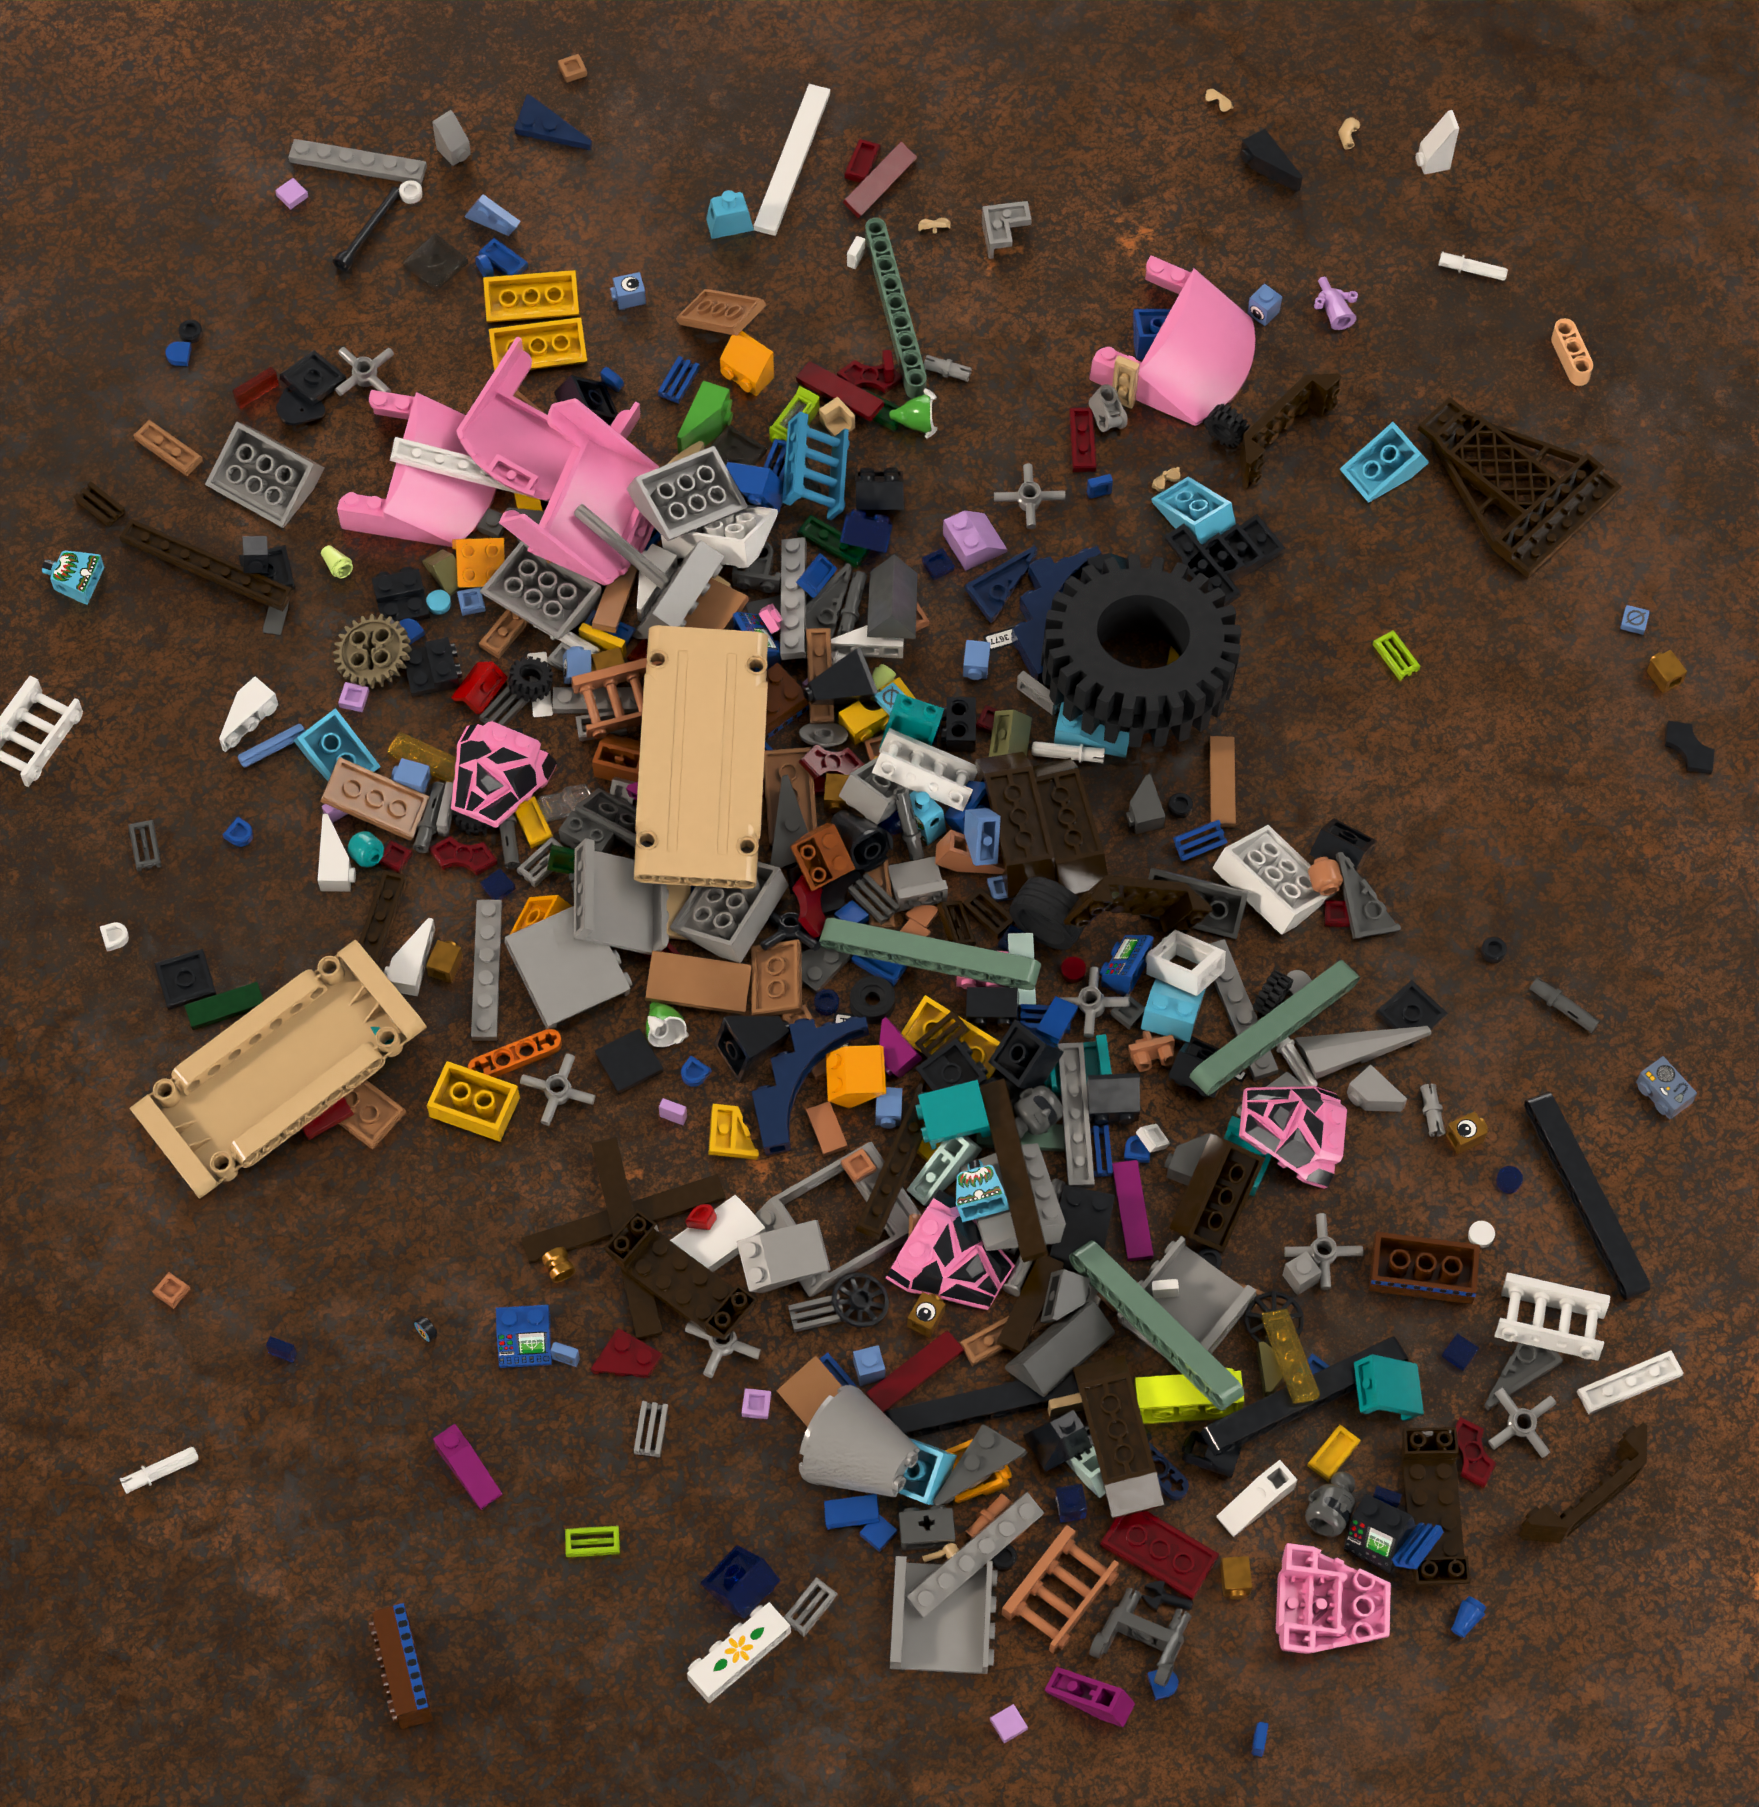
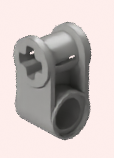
M1102 385L1089 399V407L1094 414L1098 428L1102 432L1115 427L1118 429L1125 428L1128 422L1127 414L1122 407L1117 391L1111 385Z

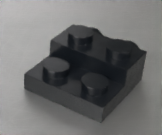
M404 567L399 573L381 572L376 575V578H372L379 613L383 614L385 619L391 616L394 622H400L403 619L420 621L430 618L419 568Z
M448 637L425 642V647L413 649L407 653L411 659L404 661V664L407 667L406 673L412 698L459 687L458 678L462 677L460 663H454L453 658L458 657L455 643L449 642Z
M957 1038L916 1067L917 1072L932 1091L978 1080L980 1087L987 1081L986 1074H988L987 1069L980 1061L976 1063L970 1055L973 1052L965 1041L960 1043Z

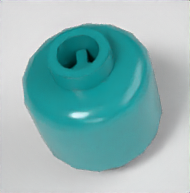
M362 831L352 836L347 851L349 856L361 867L369 868L380 862L384 855V846L371 832Z

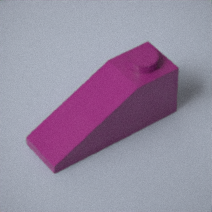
M453 1424L433 1438L436 1450L480 1510L502 1495V1492L456 1424Z
M1057 1666L1045 1688L1046 1693L1100 1720L1120 1727H1124L1135 1705L1123 1689Z

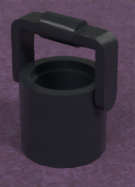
M1191 1431L1190 1436L1186 1437L1182 1447L1184 1453L1183 1461L1232 1478L1242 1445L1216 1457L1208 1447L1205 1457L1192 1454L1195 1441L1204 1444L1206 1442L1201 1436L1200 1431Z

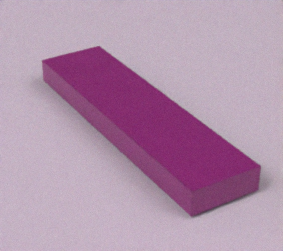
M1138 1160L1112 1163L1127 1262L1153 1259Z

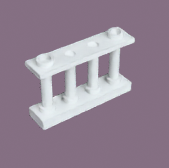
M29 676L1 714L0 761L21 771L20 775L25 786L29 787L33 781L39 778L42 768L72 726L80 721L83 710L79 700L74 698L68 707L42 694L38 679ZM38 702L62 714V716L54 726L29 713L28 710L34 703ZM25 721L49 734L43 743L39 744L15 732V728L20 722ZM11 740L35 752V754L27 764L2 751L1 748L5 742Z
M889 728L880 747V755L872 773L918 793L926 792L930 798L963 812L973 789L966 787L968 781H974L977 774L976 765Z
M1507 1272L1501 1296L1510 1298L1507 1319H1499L1495 1337L1506 1341H1514L1571 1354L1584 1359L1599 1360L1604 1341L1595 1340L1598 1318L1604 1319L1610 1302L1609 1295ZM1520 1300L1536 1304L1533 1325L1517 1322ZM1546 1306L1561 1309L1558 1331L1543 1328ZM1572 1312L1587 1315L1584 1337L1569 1334Z

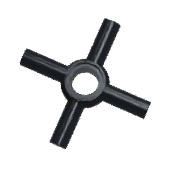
M773 911L768 920L778 926V932L763 940L760 946L766 951L779 942L799 939L800 942L817 951L821 944L805 933V928L798 921L799 914L790 912L780 916Z

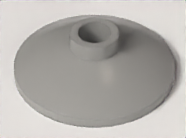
M809 723L799 730V737L808 744L814 746L817 744L822 748H830V746L845 742L848 738V731L843 726L835 723Z

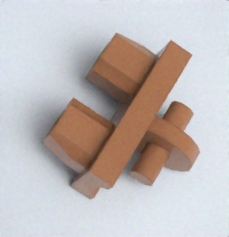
M1143 1031V1039L1135 1040L1134 1044L1129 1045L1128 1059L1130 1065H1135L1139 1072H1143L1152 1068L1151 1060L1159 1059L1163 1066L1174 1064L1175 1040L1173 1035L1160 1037L1159 1034L1151 1036L1150 1031Z

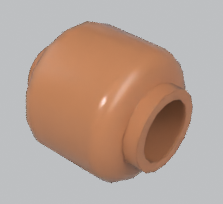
M1320 857L1314 860V864L1308 869L1314 891L1326 896L1340 890L1339 887L1343 883V877L1337 861L1328 859V857Z

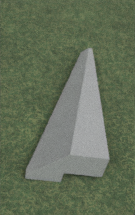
M1428 1026L1307 1036L1295 1038V1042L1316 1080L1359 1061L1361 1064L1425 1038L1431 1035V1030Z

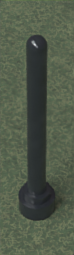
M399 187L392 188L346 251L338 252L335 256L333 264L339 270L347 272L351 268L354 254L399 196Z

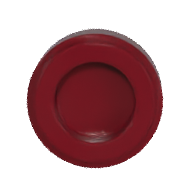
M1069 957L1063 961L1061 975L1067 982L1077 983L1085 977L1086 964L1082 959Z

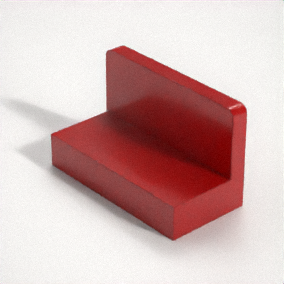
M493 661L477 662L451 698L454 701H464L476 714H482L508 677Z

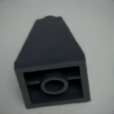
M861 647L853 650L803 688L806 701L811 702L812 705H852L857 701L865 704L878 693Z
M726 1016L723 1018L714 1045L737 1081L742 1083L786 1042L791 1031L787 1021H782L780 1016Z

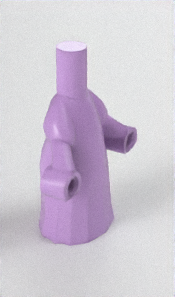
M1326 277L1319 278L1318 282L1322 292L1315 299L1314 308L1321 309L1323 305L1325 306L1331 328L1334 330H1342L1352 326L1357 320L1356 315L1344 299H1347L1349 303L1356 302L1357 292H1343L1340 289L1331 288Z

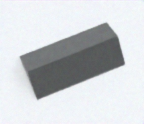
M895 554L870 572L867 637L916 639L918 573Z
M600 788L576 805L575 812L610 830L614 833L615 840L635 850L636 807ZM644 841L641 843L645 847H650L653 845L649 841Z
M1155 868L1150 869L1148 879L1184 882L1212 907L1213 911L1204 917L1202 922L1197 923L1192 928L1237 939L1246 906L1247 891ZM1140 914L1146 917L1160 920L1159 916L1152 917L1151 915Z
M1095 1301L1085 1302L1084 1305L1052 1324L1005 1366V1370L1042 1397H1045L1074 1371L1073 1367L1080 1366L1114 1336L1115 1331Z

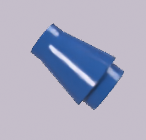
M1468 1596L1466 1600H1462L1450 1630L1458 1636L1465 1638L1467 1633L1485 1616L1486 1606L1475 1598Z

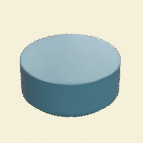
M434 590L427 596L426 602L431 613L441 615L450 609L451 600L447 592Z

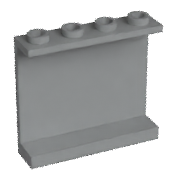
M585 838L575 848L574 939L651 955L652 951L661 952L666 948L669 941V935L667 934V922L669 919L667 900L669 890L667 889V884L642 883L634 880V859L594 851L595 840Z
M574 906L505 937L504 943L546 1029L557 1028V1023L622 993L624 996L630 994L632 981L627 972H622L619 966L622 962L616 949L612 951L611 947L607 945L574 939Z
M1181 1236L1176 1242L1173 1240L1167 1246L1164 1252L1166 1255L1161 1261L1156 1260L1149 1269L1150 1275L1145 1281L1141 1279L1138 1284L1153 1297V1281L1178 1279L1179 1297L1157 1298L1155 1300L1212 1354L1246 1312L1248 1305L1256 1297V1290L1250 1285L1243 1288L1185 1246V1238ZM1118 1312L1117 1317L1119 1324H1121L1135 1336L1140 1338L1142 1341H1144L1146 1344H1148L1150 1347H1152L1154 1350L1160 1353L1125 1317H1123Z
M896 1556L890 1669L987 1674L988 1666L994 1665V1649H989V1639H995V1623H990V1613H996V1596H991L992 1586L997 1587L998 1570H992L993 1561H987V1567L979 1569L930 1613L921 1618L905 1596L938 1569L941 1564L906 1563V1556Z

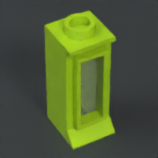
M799 386L795 396L775 423L769 427L770 441L772 443L775 439L787 441L788 421L800 411L808 414L809 425L819 412V396Z

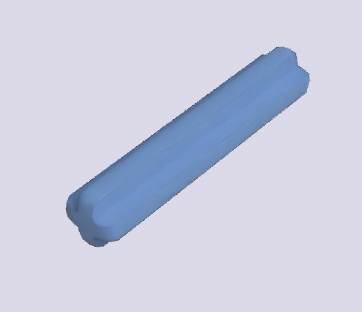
M297 724L239 754L238 760L246 768L294 743L293 740L305 732V729L301 724Z

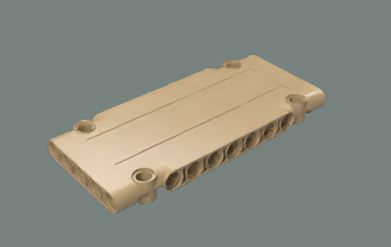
M661 625L649 628L646 674L644 676L636 808L634 880L642 883L752 889L756 887L758 843L761 833L768 682H766L768 635L765 633ZM654 661H660L663 664L660 666H656L652 663ZM756 667L759 668L761 671L753 672L751 668ZM644 841H649L653 845L650 847H645L641 843ZM748 847L753 851L751 853H744L741 849Z
M355 939L337 952V955L323 957L318 963L317 970L309 969L299 974L181 1062L172 1071L171 1079L165 1078L157 1081L154 1084L153 1092L149 1095L147 1094L131 1106L130 1110L194 1193L201 1199L223 1181L233 1180L240 1168H248L257 1163L383 1067L387 1057L399 1055L403 1045L427 1027ZM336 968L333 973L327 974L330 969ZM371 1027H380V1029L376 1033V1036L373 1033ZM388 1039H394L391 1044L385 1045ZM167 1091H172L169 1096L163 1097ZM229 1163L225 1169L219 1170L222 1164Z

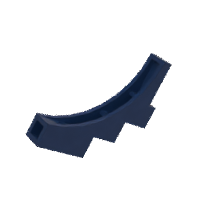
M1098 546L1085 548L1071 557H1063L1057 563H1054L1051 556L1044 559H1036L1029 565L1028 578L1035 590H1029L1023 596H1020V610L1027 622H1020L1012 628L1011 641L1031 676L1041 684L1043 683L1041 655L1048 609L1051 610L1052 599L1057 591L1063 593L1065 581L1071 576L1076 579L1081 577L1082 569L1086 567L1087 558L1102 554Z
M853 1016L840 1023H824L818 1028L815 1026L814 1019L809 1020L807 1018L798 1019L793 1024H789L795 1052H781L775 1057H771L776 1086L764 1085L752 1091L766 1156L791 1151L789 1135L791 1111L796 1095L805 1078L826 1057L827 1053L850 1041L868 1036L869 1030L866 1017Z

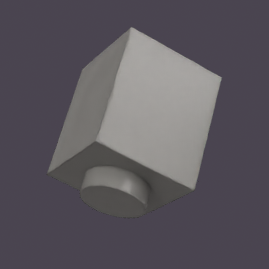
M1306 1251L1286 1263L1282 1275L1296 1295H1299L1319 1283L1322 1271Z

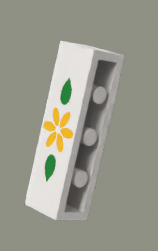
M770 1602L764 1607L759 1605L755 1608L747 1622L744 1624L740 1622L734 1626L729 1632L730 1636L725 1641H717L709 1649L710 1653L704 1659L698 1658L688 1667V1681L709 1704L791 1634V1626Z

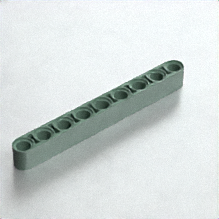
M871 218L865 225L866 245L900 373L903 377L905 392L907 396L913 399L924 394L923 390L926 388L927 376L886 224L880 218Z
M836 918L826 919L819 940L822 947L835 949L842 953L1023 990L1035 989L1041 968L1039 961L1024 956Z
M1343 960L1338 961L1199 1064L1192 1071L1189 1078L1208 1096L1349 992L1359 982L1361 977Z
M1095 1241L1087 1242L1070 1254L1069 1258L1073 1267L1082 1276L1090 1278V1284L1216 1408L1224 1410L1244 1396V1389L1240 1382Z

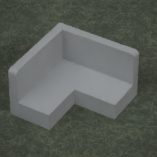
M1028 201L982 206V227L989 259H994V249L1012 247L1011 227L1031 225Z

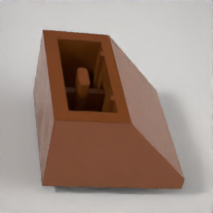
M608 733L599 742L592 761L594 777L612 781L614 777L638 782L641 741Z
M825 823L804 834L790 846L811 891L856 869L835 824Z

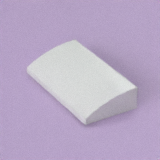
M736 1195L714 1209L717 1218L710 1230L687 1228L670 1240L712 1272L739 1254L737 1241L766 1232L760 1220Z

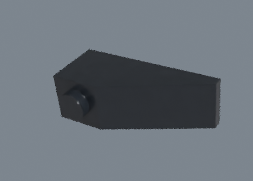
M1266 129L1242 140L1240 156L1253 170L1296 192L1301 189L1303 176Z

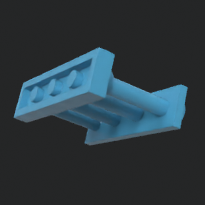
M801 411L788 421L782 503L791 505L801 497L828 507V520H832L843 512L845 508L844 491L847 450L850 444L848 429L844 428L833 437L809 428L808 414ZM807 437L832 446L831 456L808 448L806 445ZM805 457L831 466L830 476L806 468ZM804 477L829 486V496L806 489L803 485Z

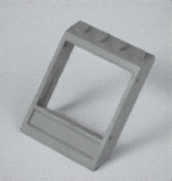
M868 1142L769 1199L755 1214L764 1225L765 1231L768 1232L797 1225L784 1205L844 1171L841 1160L861 1148L864 1149L877 1168L876 1172L855 1184L867 1202L885 1162L873 1143ZM903 1187L885 1225V1230L890 1238L830 1273L827 1271L800 1280V1284L809 1297L820 1293L837 1283L845 1275L856 1272L908 1240L909 1216L912 1213L919 1215L921 1213Z

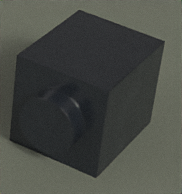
M243 536L244 573H268L267 536Z

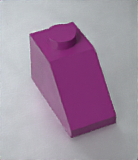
M887 1017L882 1019L879 1045L884 1047L885 1071L889 1076L894 1073L898 1078H901L923 1058Z

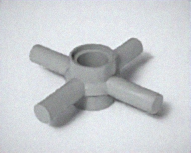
M345 347L338 351V354L353 367L352 376L335 388L339 396H342L356 384L362 387L373 385L378 391L391 393V389L377 377V368L394 356L390 348H387L373 360L369 357L356 358Z
M1027 463L1023 465L1024 483L1021 484L1018 492H994V502L1018 501L1020 508L1026 511L1027 528L1035 529V510L1039 507L1041 501L1065 500V491H1041L1040 486L1033 481V465Z
M1098 967L1090 968L1088 987L1083 988L1078 997H1059L1077 1005L1085 1014L1084 1037L1086 1038L1094 1037L1095 1018L1103 1014L1105 1007L1130 1006L1129 997H1104L1099 991L1100 969ZM1096 1000L1094 1003L1088 1004L1090 1001Z
M571 1054L565 1055L559 1073L551 1075L547 1081L524 1074L521 1077L520 1084L543 1090L548 1099L540 1121L544 1125L549 1126L551 1124L557 1105L566 1103L569 1098L591 1105L594 1104L596 1095L571 1088V1084L567 1080L575 1056ZM558 1086L564 1088L558 1093L552 1091L553 1088Z
M1319 1213L1316 1215L1317 1239L1312 1242L1311 1246L1284 1247V1256L1298 1257L1307 1251L1322 1271L1320 1276L1321 1289L1329 1290L1331 1289L1330 1264L1335 1261L1337 1256H1363V1246H1337L1336 1242L1331 1237H1328L1326 1214ZM1325 1248L1330 1254L1322 1255L1317 1249Z
M690 1322L687 1323L685 1332L709 1341L713 1352L703 1372L709 1378H713L721 1357L730 1355L733 1351L757 1360L760 1357L761 1349L737 1341L734 1331L727 1337L730 1341L722 1345L716 1342L718 1338L705 1334Z
M1503 1387L1496 1391L1494 1394L1510 1415L1508 1427L1488 1441L1491 1448L1495 1450L1512 1436L1516 1435L1518 1437H1527L1541 1458L1548 1455L1550 1450L1535 1432L1537 1418L1556 1405L1555 1399L1549 1396L1531 1410L1525 1408L1518 1409ZM1518 1416H1522L1527 1420L1528 1426L1526 1429L1518 1426Z

